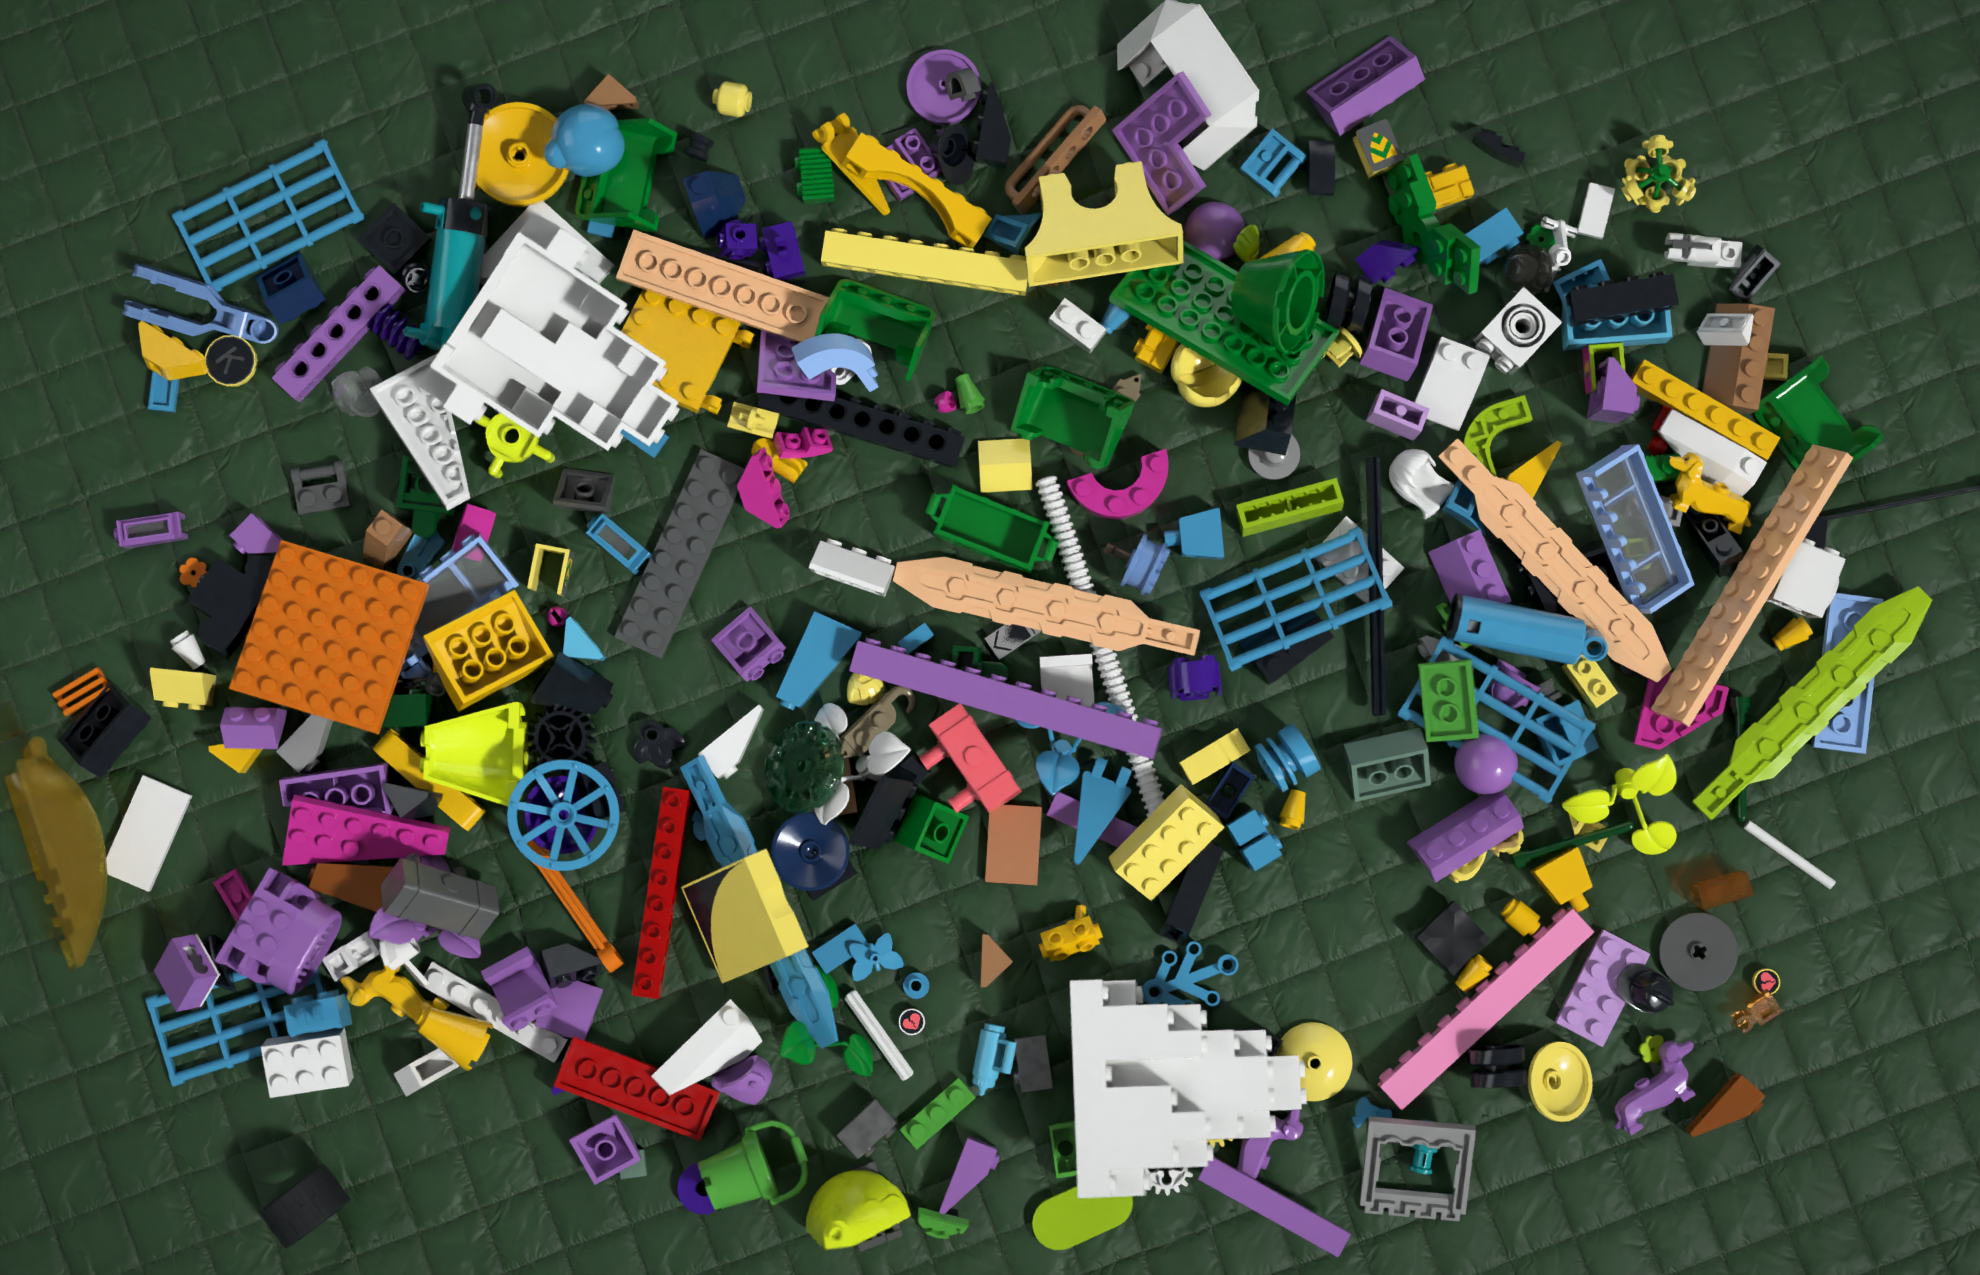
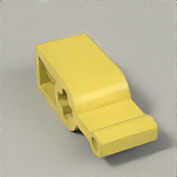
M1238 728L1182 760L1179 762V765L1191 785H1194L1251 750Z

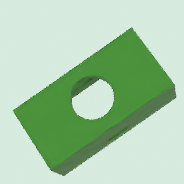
M1075 1120L1050 1123L1049 1129L1056 1178L1077 1176ZM1067 1140L1072 1143L1073 1151L1070 1155L1063 1156L1058 1152V1145L1061 1141Z

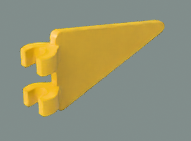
M842 113L836 119L823 124L819 129L812 132L815 140L823 144L821 146L822 150L884 216L889 214V206L877 179L862 180L841 166L846 155L859 137L854 127L850 128L848 116Z

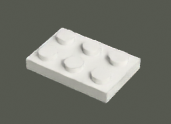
M1346 516L1322 543L1348 533V530L1357 527V525ZM1362 530V535L1368 548V535ZM1356 540L1314 558L1326 568L1363 553L1359 541ZM1382 548L1383 586L1386 589L1404 567ZM1363 563L1334 576L1346 586L1369 576L1368 563ZM1369 588L1354 593L1365 604L1369 603Z

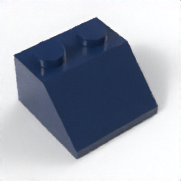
M301 252L256 277L264 302L280 325L294 320L299 314L317 307L322 301L326 300L320 284Z

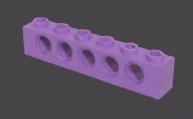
M380 265L376 269H370L364 276V282L359 287H353L347 293V299L343 304L335 306L329 312V318L323 325L318 324L311 331V337L305 343L302 342L295 347L292 352L293 356L287 362L280 363L274 372L276 374L272 379L298 402H301L371 329L367 327L373 316L389 304L393 306L407 291ZM373 289H378L379 296L377 299L369 301V292ZM354 308H360L361 315L357 319L352 320L350 318L351 311ZM338 326H342L343 334L339 338H333V330ZM324 345L325 353L320 357H315L316 347ZM301 364H306V373L302 376H298V366Z

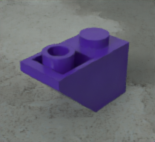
M1382 240L1372 245L1355 260L1367 277H1372V284L1380 280L1386 283L1396 275L1394 270L1399 266H1402L1404 269L1416 260L1414 255L1420 251V248L1415 245Z

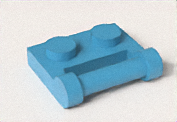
M1272 128L1241 166L1240 171L1275 199L1280 194V188L1298 166L1303 165L1308 158ZM1288 153L1292 159L1272 183L1269 182L1266 177L1284 155Z

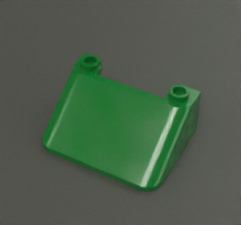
M651 118L617 120L618 129L621 131L625 142L622 159L613 169L605 173L581 178L575 214L578 218L586 221L641 231H657L659 216L655 211L646 209L657 156L669 155L673 152L677 133Z
M1821 355L1761 399L1759 409L1754 412L1755 417L1766 430L1780 437L1777 446L1796 470L1812 444L1847 452L1853 457L1849 464L1851 465L1873 450L1884 438L1880 430L1873 425H1863L1854 431L1818 384L1828 376L1829 366Z

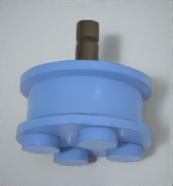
M1144 533L1137 549H1133V552L1130 553L1108 542L1104 552L1127 562L1125 566L1127 570L1120 586L1128 584L1140 590V595L1144 596L1145 593L1150 595L1171 551L1166 548L1168 544L1163 543L1159 545L1147 539L1148 535Z

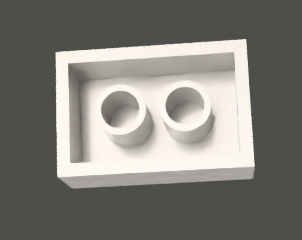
M345 1027L303 1033L294 1037L266 1039L261 1046L270 1098L349 1086L353 1079Z

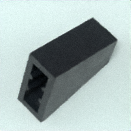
M559 652L536 685L529 701L549 707L555 705L560 709L565 705L566 710L575 708L577 712L596 715L601 707L606 708L613 697L610 691L614 683Z

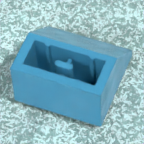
M1579 700L1562 706L1582 719L1586 718ZM1551 712L1532 719L1575 745L1584 733V731ZM1593 732L1587 737L1575 759L1599 748ZM1537 735L1546 758L1559 766L1565 764L1570 754Z

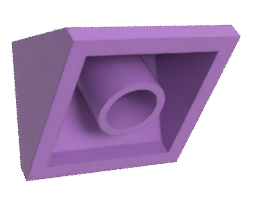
M617 1114L569 1139L594 1185L641 1160L630 1129Z

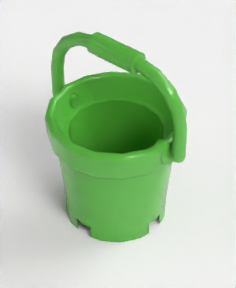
M776 1120L759 1122L744 1129L745 1135L740 1143L698 1162V1167L714 1210L719 1211L761 1197L766 1201L769 1200L771 1205H776L794 1197L802 1190L808 1176V1159L800 1137L796 1136L791 1127L784 1122ZM765 1127H778L787 1132L791 1138L790 1143L798 1165H801L802 1174L797 1186L778 1196V1190L756 1132H754Z

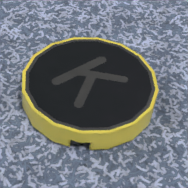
M233 335L222 336L214 340L207 348L205 354V363L209 370L208 375L216 383L227 387H238L247 383L256 371L257 354L254 347L244 338Z

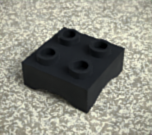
M1451 901L1414 936L1443 968L1453 976L1491 940L1455 901Z

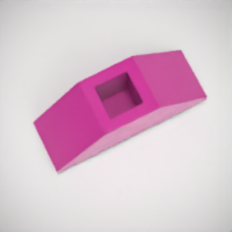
M763 447L751 457L737 488L745 510L778 529L782 528L790 519L788 505L784 503L781 495V484L775 478L772 469V459L770 455H767L766 449Z

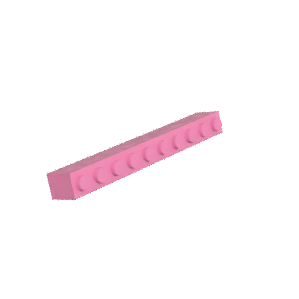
M1562 908L1556 912L1551 918L1553 922L1547 928L1542 926L1532 935L1534 937L1532 942L1528 945L1524 943L1513 953L1515 957L1509 963L1506 961L1501 963L1494 970L1496 975L1489 981L1485 979L1475 988L1477 992L1470 999L1468 997L1462 999L1456 1005L1458 1010L1453 1015H1445L1437 1023L1438 1028L1432 1034L1427 1032L1418 1040L1419 1046L1413 1052L1410 1050L1406 1051L1398 1059L1400 1064L1393 1070L1391 1067L1380 1075L1379 1079L1381 1081L1377 1085L1399 1109L1403 1110L1594 933L1574 909L1567 908L1565 910Z

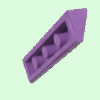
M1057 792L1047 816L1077 829L1080 801ZM1113 817L1098 839L1119 847L1138 827Z

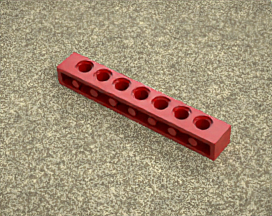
M663 787L633 983V996L659 999L662 995L692 796L691 790Z

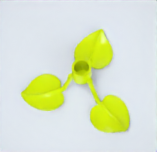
M1665 754L1658 760L1642 765L1635 771L1630 768L1618 770L1615 773L1616 784L1612 785L1611 797L1607 791L1590 790L1562 802V807L1576 820L1582 823H1596L1608 816V806L1614 804L1618 792L1624 799L1633 800L1643 829L1636 830L1632 834V843L1638 851L1650 855L1660 854L1670 849L1676 841L1677 834L1672 824L1656 821L1647 826L1636 796L1639 790L1642 794L1648 791L1654 796H1660L1668 793L1675 786L1676 769L1668 754Z

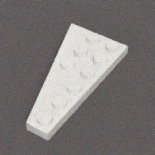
M437 353L370 388V392L448 511L470 499L452 413L443 407L445 403L418 387L438 355Z

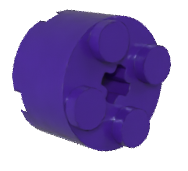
M1214 655L1201 656L1198 661H1189V658L1186 657L1173 659V664L1167 667L1171 700H1175L1179 696L1180 701L1208 699L1209 693L1215 692L1216 697L1223 694L1219 662L1215 661Z

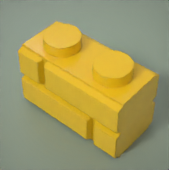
M1453 163L1441 168L1442 172L1434 175L1432 171L1425 173L1436 200V209L1469 199L1474 195V189L1465 165L1457 167V164Z
M1147 324L1145 329L1149 330V333L1145 340L1142 338L1138 340L1133 352L1137 353L1135 360L1162 374L1179 342Z

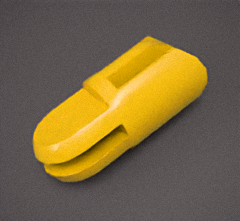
M767 438L756 440L751 449L752 456L760 448L765 447L767 455H770L772 459L773 471L788 481L795 483L806 468L807 462L802 458H779L772 440Z

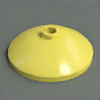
M1307 1022L1294 1026L1281 1037L1283 1041L1275 1056L1299 1055V1061H1304L1305 1077H1300V1088H1306V1101L1328 1099L1345 1086L1352 1070V1054L1347 1041L1337 1030L1323 1023ZM1314 1058H1317L1320 1062L1317 1068L1310 1066V1062Z
M1566 1042L1546 1044L1538 1050L1531 1061L1528 1072V1089L1533 1104L1544 1117L1559 1122L1573 1120L1585 1110L1592 1093L1591 1069L1583 1053L1572 1044Z

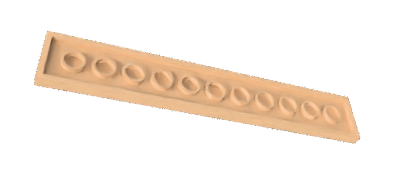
M1812 444L1797 471L1792 475L1786 489L1778 498L1775 507L1766 518L1756 538L1752 541L1743 560L1739 562L1737 569L1725 585L1717 602L1711 608L1706 620L1698 629L1695 638L1684 652L1676 669L1670 675L1662 692L1656 698L1651 708L1652 711L1688 727L1691 725L1852 461L1853 457L1847 452Z

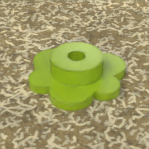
M1649 1035L1645 1038V1042L1639 1046V1053L1643 1055L1642 1059L1644 1062L1658 1063L1660 1061L1659 1047L1664 1041L1662 1036L1655 1035L1652 1037Z

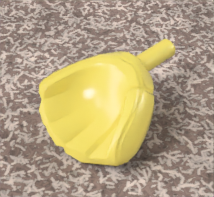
M853 673L847 685V699L849 703L861 706L873 704L883 696L886 688L882 680Z

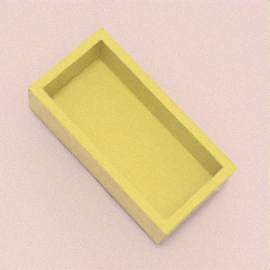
M1180 784L1108 858L1117 874L1152 901L1217 836L1224 826L1214 811Z

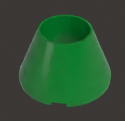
M1304 249L1246 262L1240 268L1232 289L1231 307L1234 316L1280 352L1295 354L1300 351L1310 338L1320 314L1315 312L1318 296L1323 297L1325 273L1320 255L1316 251Z

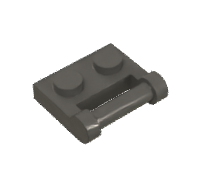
M343 460L336 461L333 465L303 470L300 468L291 469V478L294 484L299 515L352 507ZM337 475L338 482L304 487L303 480Z

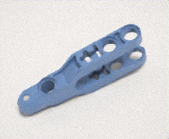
M135 263L132 276L151 280L150 283L168 285L176 288L175 291L207 300L217 309V314L213 321L205 324L125 300L122 314L190 336L217 330L263 344L272 342L277 338L279 328L273 319L227 304L212 285L148 265Z

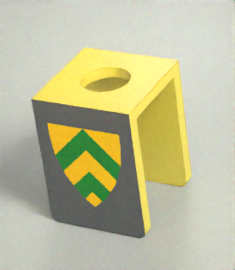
M1387 119L1356 131L1357 136L1353 137L1352 141L1368 179L1388 172L1404 160Z
M536 543L527 588L532 591L537 590L544 551L563 554L564 560L557 594L566 597L575 553L568 549Z

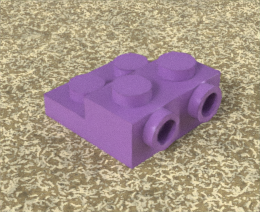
M751 606L711 639L747 682L750 679L757 680L764 673L763 668L770 662L776 663L781 660L784 655L783 651L786 649Z

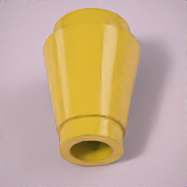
M1800 616L1797 619L1793 618L1772 638V641L1782 651L1808 640V636L1813 634V631L1804 618Z
M1294 789L1290 791L1279 815L1281 826L1300 830L1301 824H1304L1305 792Z
M1477 953L1468 960L1455 984L1467 993L1469 989H1472L1490 975L1489 971L1493 967Z

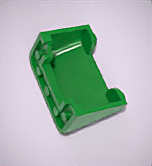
M1044 365L1027 373L1011 431L1018 433V436L1025 440H1033V438L1044 436L1084 453L1083 458L1087 461L1088 466L1101 469L1109 464L1133 411L1135 401L1126 395L1057 367Z

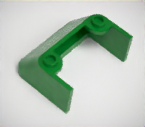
M842 279L838 281L821 312L815 336L832 333L848 335L849 333L895 349L896 360L901 365L909 367L905 380L911 381L923 354L936 313L928 306L851 279Z

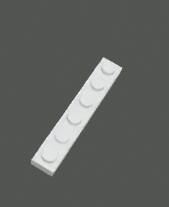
M432 961L424 975L429 982V985L424 988L474 1017L492 1023L493 1028L554 1063L569 1040L559 1034L535 1027L536 1020L529 1022L525 1028L512 1032L502 1023L501 1019L504 1017V1014L494 995L435 961Z

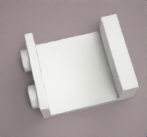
M1092 654L1039 658L1041 689L1057 692L1056 698L1066 700L1067 696L1081 699V705L1092 706V703H1094Z

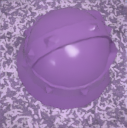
M1497 660L1496 666L1499 667L1498 670L1536 692L1541 689L1539 686L1525 680L1527 675L1504 660ZM1494 679L1491 680L1488 686V692L1492 697L1513 709L1522 705L1526 707L1529 699Z

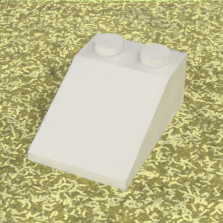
M1444 337L1437 341L1414 403L1430 409L1427 420L1456 431L1460 430L1490 358L1489 354Z

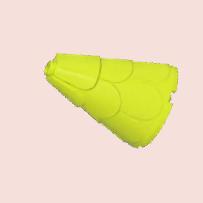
M851 1170L832 1177L819 1188L810 1203L806 1218V1230L817 1241V1244L825 1249L848 1247L873 1237L877 1233L909 1218L911 1213L902 1192L896 1185L894 1186L886 1180L884 1176L866 1170Z

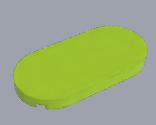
M1078 1185L1047 1198L1039 1204L1033 1216L1032 1226L1034 1234L1038 1241L1049 1249H1068L1121 1225L1131 1213L1133 1198L1132 1196L1078 1198Z

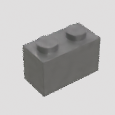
M1045 1034L1014 1038V1042L1017 1043L1014 1060H1017L1019 1070L1013 1071L1015 1086H1021L1022 1093L1053 1088Z
M876 1097L838 1132L837 1137L857 1159L862 1155L867 1158L876 1150L877 1146L875 1143L881 1137L886 1140L897 1130L894 1125L898 1120Z

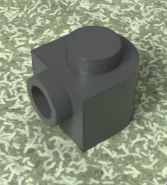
M970 68L951 72L945 80L950 101L961 98V101L964 102L976 98L975 92L981 90L978 78Z

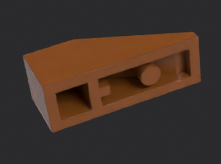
M1735 1073L1687 1126L1684 1132L1695 1137L1749 1116L1750 1113L1754 1114L1762 1107V1100L1765 1098V1095L1742 1074Z

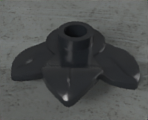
M649 720L641 725L639 729L640 739L634 745L633 751L635 759L639 764L650 759L657 767L668 769L672 762V750L684 748L685 741L675 728H664L658 721ZM655 730L657 732L656 737L649 738L647 736L648 731Z

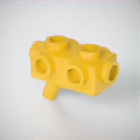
M1077 905L1075 919L1040 933L1043 943L1039 944L1044 959L1049 957L1051 962L1055 960L1061 961L1068 958L1071 954L1093 949L1094 946L1100 944L1099 939L1103 938L1098 923L1093 924L1090 916H1086V907Z

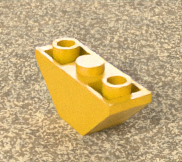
M144 321L139 322L142 356L150 370L168 381L204 375L209 371L204 361L205 357L196 349L189 350L178 338L174 336L170 338L165 335L157 325H149Z

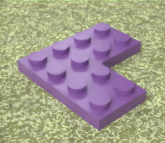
M1184 71L1177 73L1112 130L1132 162L1142 161L1146 183L1167 215L1173 214L1206 187L1202 178L1179 145V142L1212 114Z

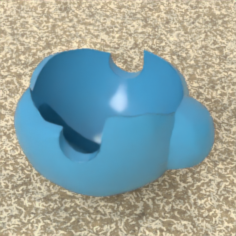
M580 104L567 109L557 118L552 127L551 140L546 144L543 153L548 165L556 169L566 168L575 175L592 177L613 169L620 162L625 150V142L621 131L618 129V121L610 111L594 104Z

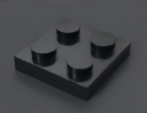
M394 202L358 238L395 276L401 272L402 267L406 263L411 262L432 240Z

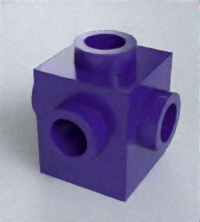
M732 220L725 223L720 232L717 233V246L721 248V256H730V259L733 260L743 259L745 256L752 257L758 249L756 224H743L740 220Z

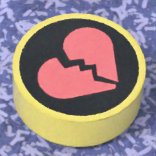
M1760 969L1752 977V986L1760 994L1772 995L1780 987V978L1771 969Z

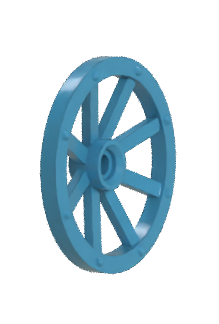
M554 760L535 767L518 782L508 805V827L515 845L530 861L551 870H575L591 864L609 848L618 829L619 805L612 786L596 769L578 761ZM558 769H570L563 802H560L544 778V773ZM579 771L591 777L600 788L572 805V794L577 772ZM534 779L537 780L554 806L553 808L520 802L524 790ZM602 795H606L610 808V821L577 814V811ZM517 809L548 815L550 819L522 836L517 822ZM561 810L568 811L569 817L562 820L559 817ZM574 822L608 830L601 843L591 851ZM555 825L557 826L550 858L548 859L532 850L527 843ZM565 828H568L583 852V857L571 861H557Z

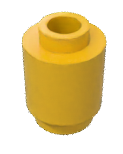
M1513 898L1500 913L1505 917L1504 921L1522 936H1525L1527 933L1533 935L1541 925L1538 922L1540 916L1521 900L1517 901Z

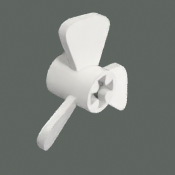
M414 938L406 944H393L380 939L379 953L385 966L396 970L401 965H404L420 985L424 987L429 985L427 979L409 961L421 952Z

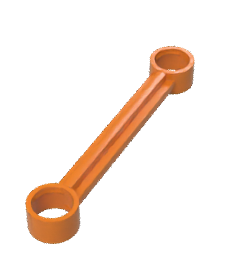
M533 840L527 843L539 855L550 858L548 852L540 848ZM535 864L594 947L607 970L612 973L621 967L624 961L620 954L604 936L560 871L547 869Z

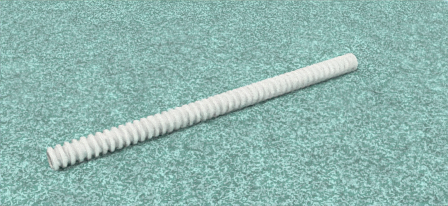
M1053 475L1040 479L1035 485L1040 489L1038 494L1042 495L1040 500L1045 504L1043 509L1048 512L1046 517L1050 518L1048 522L1053 527L1051 532L1055 533L1053 538L1058 542L1057 548H1060L1058 553L1059 556L1062 555L1063 557L1061 562L1065 563L1064 571L1068 572L1066 577L1067 579L1070 578L1071 581L1069 586H1072L1075 590L1096 594V591L1092 590L1094 587L1093 583L1090 584L1089 581L1091 576L1087 575L1089 570L1084 566L1086 561L1082 560L1084 555L1079 551L1081 546L1077 545L1078 537L1074 536L1076 531L1072 530L1073 522H1069L1071 516L1066 513L1068 508L1064 507L1065 499L1061 498L1063 493L1062 491L1059 492L1058 489L1060 484L1056 483L1058 478ZM1093 643L1089 644L1090 648L1093 647L1094 649L1092 654L1096 655L1095 663L1099 664L1097 669L1098 671L1101 670L1100 678L1104 679L1102 684L1107 688L1105 693L1109 694L1108 701H1111L1112 704L1117 705L1129 714H1133L1132 720L1137 721L1138 715L1134 714L1135 707L1131 706L1133 700L1129 699L1128 695H1130V692L1126 691L1127 683L1124 684L1123 682L1125 677L1121 676L1120 673L1122 668L1118 667L1120 662L1119 660L1116 661L1115 658L1117 653H1114L1111 649L1094 646ZM1126 752V755L1130 756L1128 761L1133 765L1131 770L1135 771L1133 776L1134 779L1137 778L1138 780L1136 785L1140 786L1139 794L1143 795L1141 800L1142 802L1145 801L1144 809L1148 810L1146 815L1149 817L1165 800L1162 798L1164 792H1160L1159 789L1161 784L1157 783L1159 778L1154 774L1156 769L1152 768L1153 760L1150 761L1147 757Z

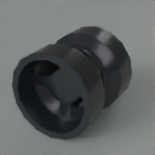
M409 262L402 267L400 277L410 291L421 293L429 288L430 274L420 263Z

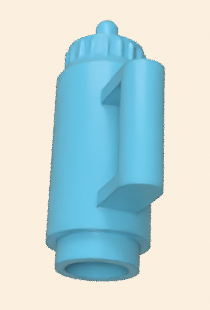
M985 1023L984 1029H981L972 1071V1082L978 1086V1094L980 1096H983L988 1088L994 1087L999 1072L1011 1074L1017 1043L1006 1040L1005 1027L1001 1025ZM1004 1045H1006V1046H1005V1051H1004V1056H1003V1061H1002V1066L1000 1067V1065H1001V1060H1002V1055H1003V1050H1004Z

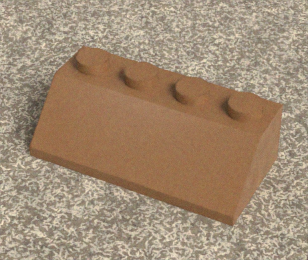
M1716 304L1715 314H1753L1754 318L1751 337L1747 346L1709 345L1702 393L1736 412L1752 414L1759 409L1775 308L1754 304Z

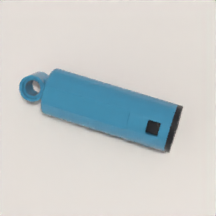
M1457 593L1454 595L1450 605L1446 624L1447 640L1570 665L1576 664L1581 655L1589 661H1599L1608 652V645L1603 634L1596 629L1586 630L1585 621L1580 618ZM1590 642H1599V645L1595 649L1587 648V645Z

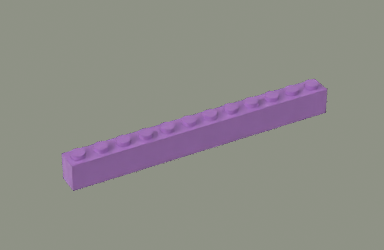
M866 638L865 642H857L849 670L851 672L1150 759L1155 758L1163 730L1157 727V721L1143 718L1142 722L1132 720L1133 714L1119 710L1117 715L1107 713L1108 707L1092 703L1091 708L1081 705L1082 700L1067 696L1066 700L1056 698L1057 692L1043 688L1041 693L1031 691L1032 685L1016 681L1015 686L1005 683V677L991 674L990 678L980 676L981 670L967 666L965 671L955 669L956 663L941 659L940 664L930 661L931 656L916 652L915 657L905 654V648L891 645L890 650L880 647V641Z

